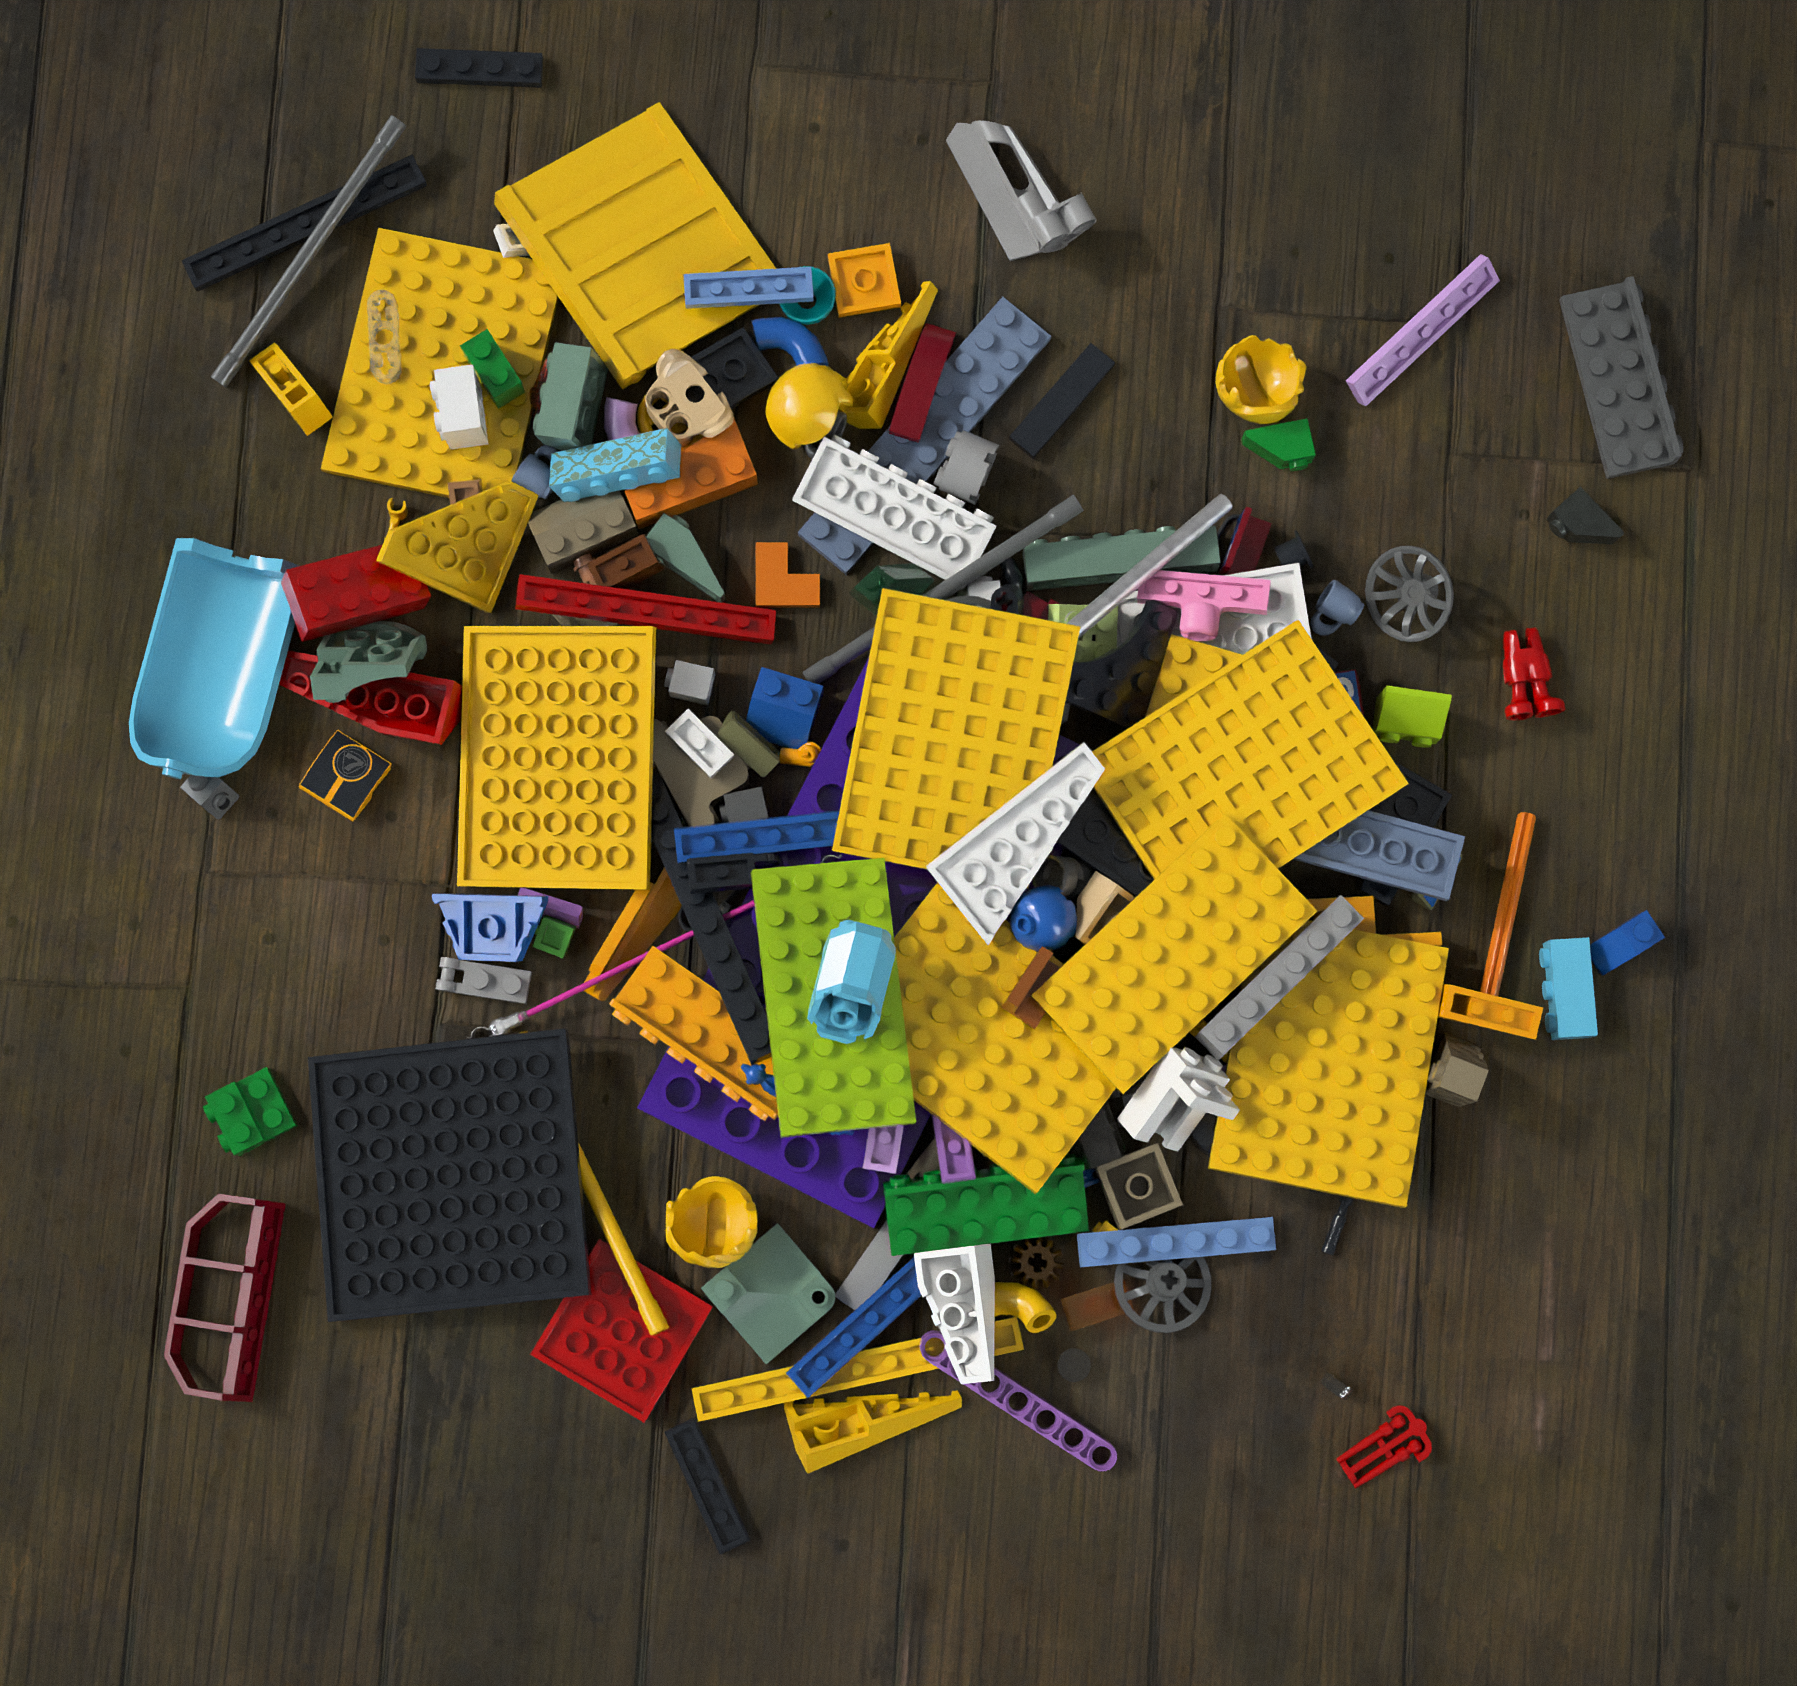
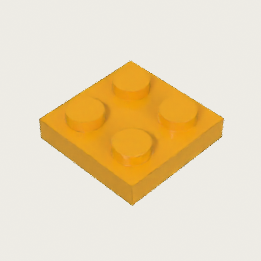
M890 243L828 253L831 279L836 291L835 300L839 318L901 307Z

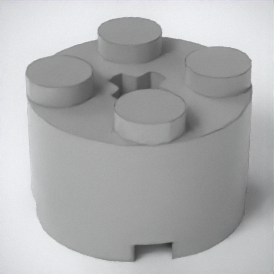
M965 430L962 433L957 431L954 438H951L945 453L950 459L944 462L943 467H940L934 485L939 486V490L975 505L980 496L978 493L979 489L987 481L999 445Z

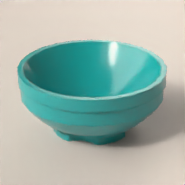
M811 267L813 295L817 300L815 306L811 309H804L799 306L798 302L779 303L783 313L790 320L805 325L815 324L825 319L835 303L836 291L831 278L825 272L815 267Z

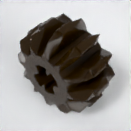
M1043 1237L1035 1238V1246L1032 1245L1031 1239H1023L1027 1247L1026 1250L1015 1244L1013 1249L1021 1254V1257H1009V1263H1019L1020 1268L1013 1269L1010 1272L1011 1276H1017L1023 1272L1024 1276L1020 1279L1019 1283L1026 1285L1030 1278L1032 1279L1031 1288L1035 1290L1038 1289V1279H1041L1045 1289L1051 1287L1047 1279L1048 1275L1052 1279L1059 1281L1061 1276L1052 1270L1054 1267L1059 1269L1065 1268V1263L1054 1262V1258L1061 1256L1063 1251L1062 1249L1056 1250L1053 1253L1049 1251L1055 1244L1053 1239H1050L1045 1247H1042ZM1034 1253H1039L1040 1259L1046 1262L1045 1268L1040 1267V1272L1038 1273L1034 1272L1033 1266L1028 1265L1029 1257L1034 1258Z

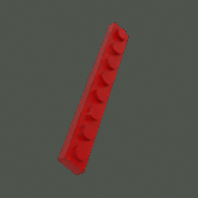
M522 574L518 578L515 609L633 626H653L656 629L771 645L774 641L776 610Z

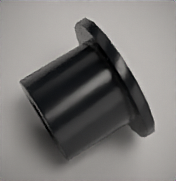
M1297 530L1294 531L1295 538L1275 547L1282 565L1299 563L1300 567L1309 564L1311 569L1314 568L1309 553Z

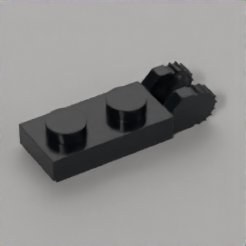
M742 853L687 859L690 894L752 889L751 871L755 867L770 868L779 865V855L774 853L757 855Z

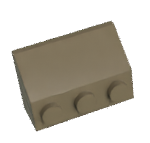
M620 491L610 492L603 496L595 495L581 498L575 502H563L561 499L532 512L528 521L551 574L574 564L573 561L583 555L590 553L593 556L638 536L636 525Z

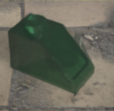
M914 563L878 565L849 593L877 616L882 588L920 595L934 580Z

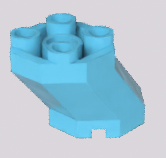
M852 920L842 921L838 928L831 929L823 947L822 959L807 1016L811 1024L814 1021L817 1025V1032L821 1037L849 1044L856 1042V1036L864 1034V1039L873 1036L881 1019L882 1005L896 952V947L891 941V934L887 930Z

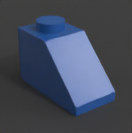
M1645 910L1591 943V961L1601 976L1665 937L1648 911Z

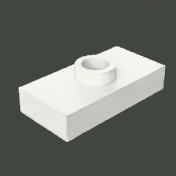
M689 709L665 731L711 779L735 757Z

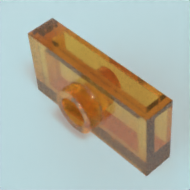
M1123 1279V1289L1124 1293L1128 1292V1289L1125 1280ZM1114 1282L1061 1299L1071 1331L1125 1314L1115 1295ZM1128 1300L1127 1302L1134 1310L1131 1300Z

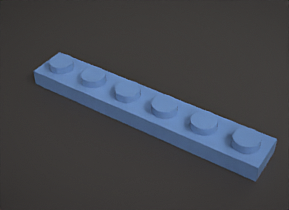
M1273 1217L1077 1234L1080 1267L1276 1250Z

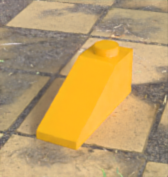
M275 342L249 360L307 436L333 418L316 392Z

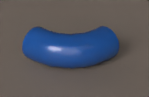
M784 317L751 320L756 343L760 351L767 349L784 350L793 357L796 366L804 363H817L829 366L827 356L818 338L801 323Z

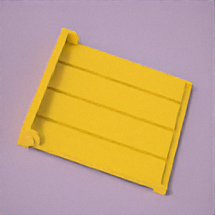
M660 102L529 176L495 192L494 205L622 390L631 384L639 382L646 374V370L655 366L665 351L670 349L682 350L758 306L744 305L686 309L683 274L776 269Z

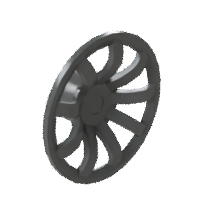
M1400 546L1386 551L1374 562L1366 579L1365 595L1369 612L1380 629L1395 639L1415 642L1432 637L1446 624L1451 614L1454 591L1449 573L1434 554L1423 548ZM1412 553L1419 555L1414 573L1405 564L1403 554ZM1394 557L1396 567L1403 577L1387 572L1382 566ZM1427 560L1436 567L1440 573L1439 575L1432 577L1428 574H1423ZM1377 575L1388 583L1397 586V589L1374 592ZM1442 582L1445 585L1446 601L1437 599L1438 584ZM1398 598L1399 602L1381 616L1375 600ZM1428 605L1443 610L1441 617L1435 625L1429 619L1427 613ZM1406 609L1401 632L1394 629L1388 623L1396 614ZM1418 611L1420 622L1426 631L1411 634L1413 617Z
M1204 1257L1184 1258L1178 1264H1173L1171 1259L1162 1260L1161 1263L1158 1261H1146V1264L1151 1268L1149 1271L1133 1268L1126 1265L1127 1263L1117 1264L1114 1287L1119 1305L1126 1316L1146 1330L1157 1333H1170L1184 1329L1200 1317L1208 1304L1211 1293V1275ZM1196 1260L1201 1269L1203 1279H1188L1184 1270ZM1123 1273L1146 1280V1285L1124 1293ZM1185 1287H1203L1202 1297L1198 1306L1185 1296L1183 1292ZM1150 1293L1152 1297L1139 1316L1127 1301ZM1175 1299L1192 1313L1175 1323L1173 1315V1301ZM1160 1301L1163 1302L1166 1325L1148 1321L1151 1313Z

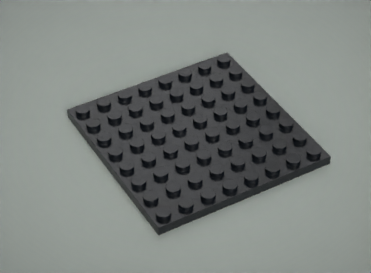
M568 1029L308 1057L328 1322L592 1295Z

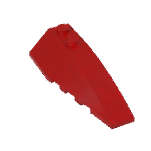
M294 651L287 652L279 682L280 686L380 734L442 745L461 719L462 685L454 680L410 672L407 677L385 678L360 685L350 691L346 700L329 703L325 700H313L310 675L318 663V656Z

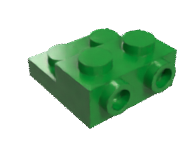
M268 1067L205 1096L208 1104L203 1106L204 1112L212 1124L218 1123L222 1133L217 1137L223 1150L226 1153L232 1151L234 1156H241L298 1126Z

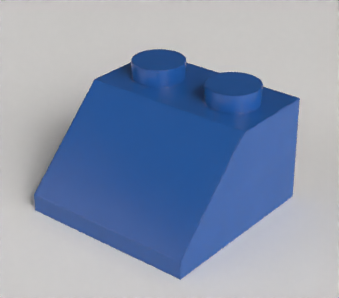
M761 667L751 697L746 721L770 743L785 748L798 749L809 741L824 695V686Z

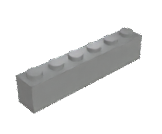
M1340 895L1228 1003L1195 1038L1217 1060L1222 1058L1364 918Z

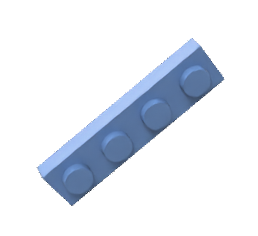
M811 267L683 274L686 309L813 302Z

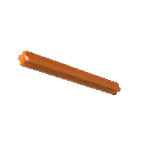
M1520 812L1517 815L1480 992L1499 996L1536 816L1531 813Z

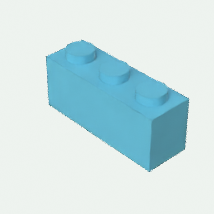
M1589 937L1554 939L1544 942L1543 948H1540L1539 960L1541 967L1545 968L1546 981L1542 983V994L1544 1000H1548L1549 1013L1545 1015L1547 1033H1551L1552 1040L1592 1038L1597 1036Z

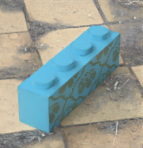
M665 428L551 453L549 487L563 502H575L581 498L595 495L603 496L614 491L635 489L642 485L663 483L670 479L680 478L681 444L669 429Z

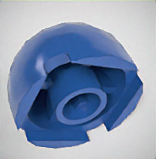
M1043 885L1030 888L1021 894L1013 906L1009 919L1011 931L1016 940L1024 947L1038 952L1043 946L1049 951L1063 948L1067 945L1066 943L1069 938L1074 936L1077 927L1075 906L1071 900H1066L1061 894L1064 891L1059 887Z

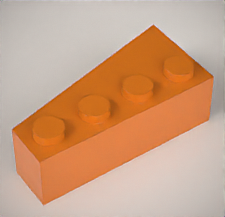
M734 419L733 423L720 434L712 438L704 436L681 452L680 478L670 479L663 483L642 485L635 489H627L625 494L637 527L641 529L657 523L663 513L673 517V515L684 513L758 485L757 474Z

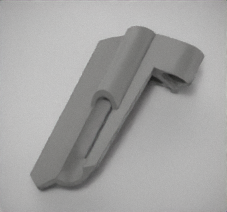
M973 121L972 124L956 123L946 142L1009 261L1041 252L1049 253L1061 250L1096 223L1097 220L1082 192L1062 203L1058 201L1012 127L990 121ZM989 143H1002L1013 149L1028 177L1029 185L1026 189L1018 190L1012 187Z

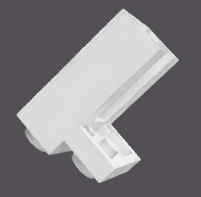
M1173 1047L1156 1063L1117 1119L1134 1139L1148 1142L1154 1133H1158L1164 1138L1162 1145L1165 1148L1178 1152L1206 1112L1233 1120L1240 1109L1231 1100L1232 1094L1224 1088L1230 1079L1221 1070L1223 1065L1211 1055L1200 1056L1186 1047L1183 1050Z

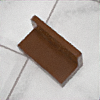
M645 534L587 563L597 585L628 589L665 569L663 563L657 559Z

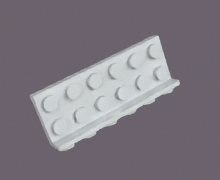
M833 435L831 440L826 437L823 438L792 501L945 580L981 557L996 528V525L991 523L994 517L979 509H976L974 514L963 509L965 502L950 494L947 495L946 499L934 494L937 487L919 479L917 484L905 479L908 472L892 464L889 469L878 465L879 457L863 449L860 455L849 450L848 448L851 443L836 435Z

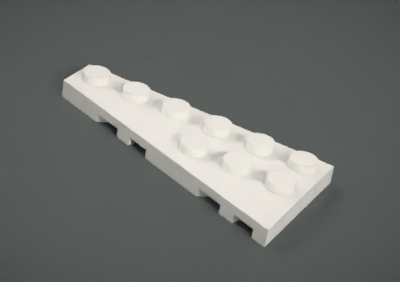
M1084 742L926 865L932 876L987 945L990 944L1003 921L1007 918L1023 891H1025L1070 823V820L1105 770Z

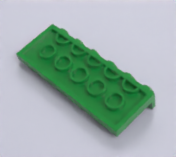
M1074 1154L1065 1155L1036 1194L996 1163L990 1164L989 1169L976 1170V1167H974L975 1180L942 1184L940 1170L923 1173V1177L910 1178V1175H895L890 1177V1181L883 1182L891 1256L1089 1231L1083 1176L1085 1167L1081 1158H1075Z

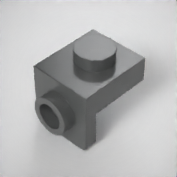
M190 775L180 787L218 820L239 799V794L220 778Z

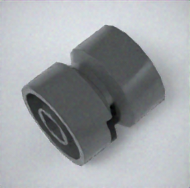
M1050 855L1047 856L1033 877L1034 887L1043 885L1059 887L1064 891L1061 894L1066 899H1077L1094 872L1091 867L1076 857Z

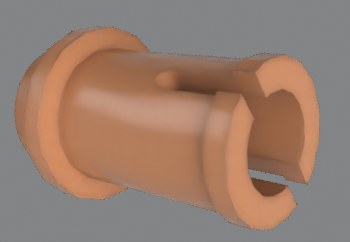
M590 553L574 560L575 567L573 570L579 573L583 583L597 585L587 563L596 559L592 558Z

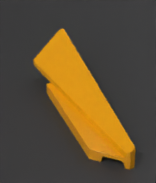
M665 867L656 883L650 882V890L634 891L589 968L590 973L585 982L644 954L679 912L682 905ZM632 967L583 991L600 1001H605Z

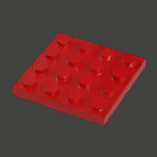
M599 1239L588 1257L592 1295L563 1298L530 1355L645 1423L714 1306L636 1261L653 1298L657 1301L669 1326L668 1329L651 1336L610 1245Z

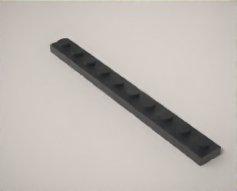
M655 766L653 767L651 837L751 1065L757 1064L772 1057L767 1015L713 893L690 894L687 862H677L674 828H681L683 825L660 773Z

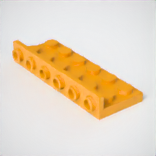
M652 946L617 997L609 1003L615 1009L612 1015L627 1026L633 1021L642 1028L639 1034L654 1045H656L658 1040L670 1047L666 1053L683 1064L687 1059L697 1067L694 1072L710 1083L713 1078L724 1085L721 1091L734 1101L738 1102L740 1098H743L751 1104L749 1111L763 1121L768 1116L775 1121L778 1116L776 1097L764 1091L761 1084L748 1085L746 1083V1074L741 1069L742 1064L751 1065L720 992ZM772 1057L757 1063L758 1065L764 1064L766 1066V1074L774 1075Z

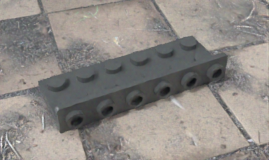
M1634 276L1627 277L1623 283L1561 296L1559 302L1606 479L1675 464L1682 456L1683 441L1679 434L1676 435L1673 424L1675 422L1674 408L1671 404L1668 405L1665 394L1667 392L1666 378L1659 372L1657 365L1659 362V352L1657 346L1652 344L1650 339L1651 322L1647 314L1644 315L1641 305L1643 302L1642 289L1639 284L1636 285Z

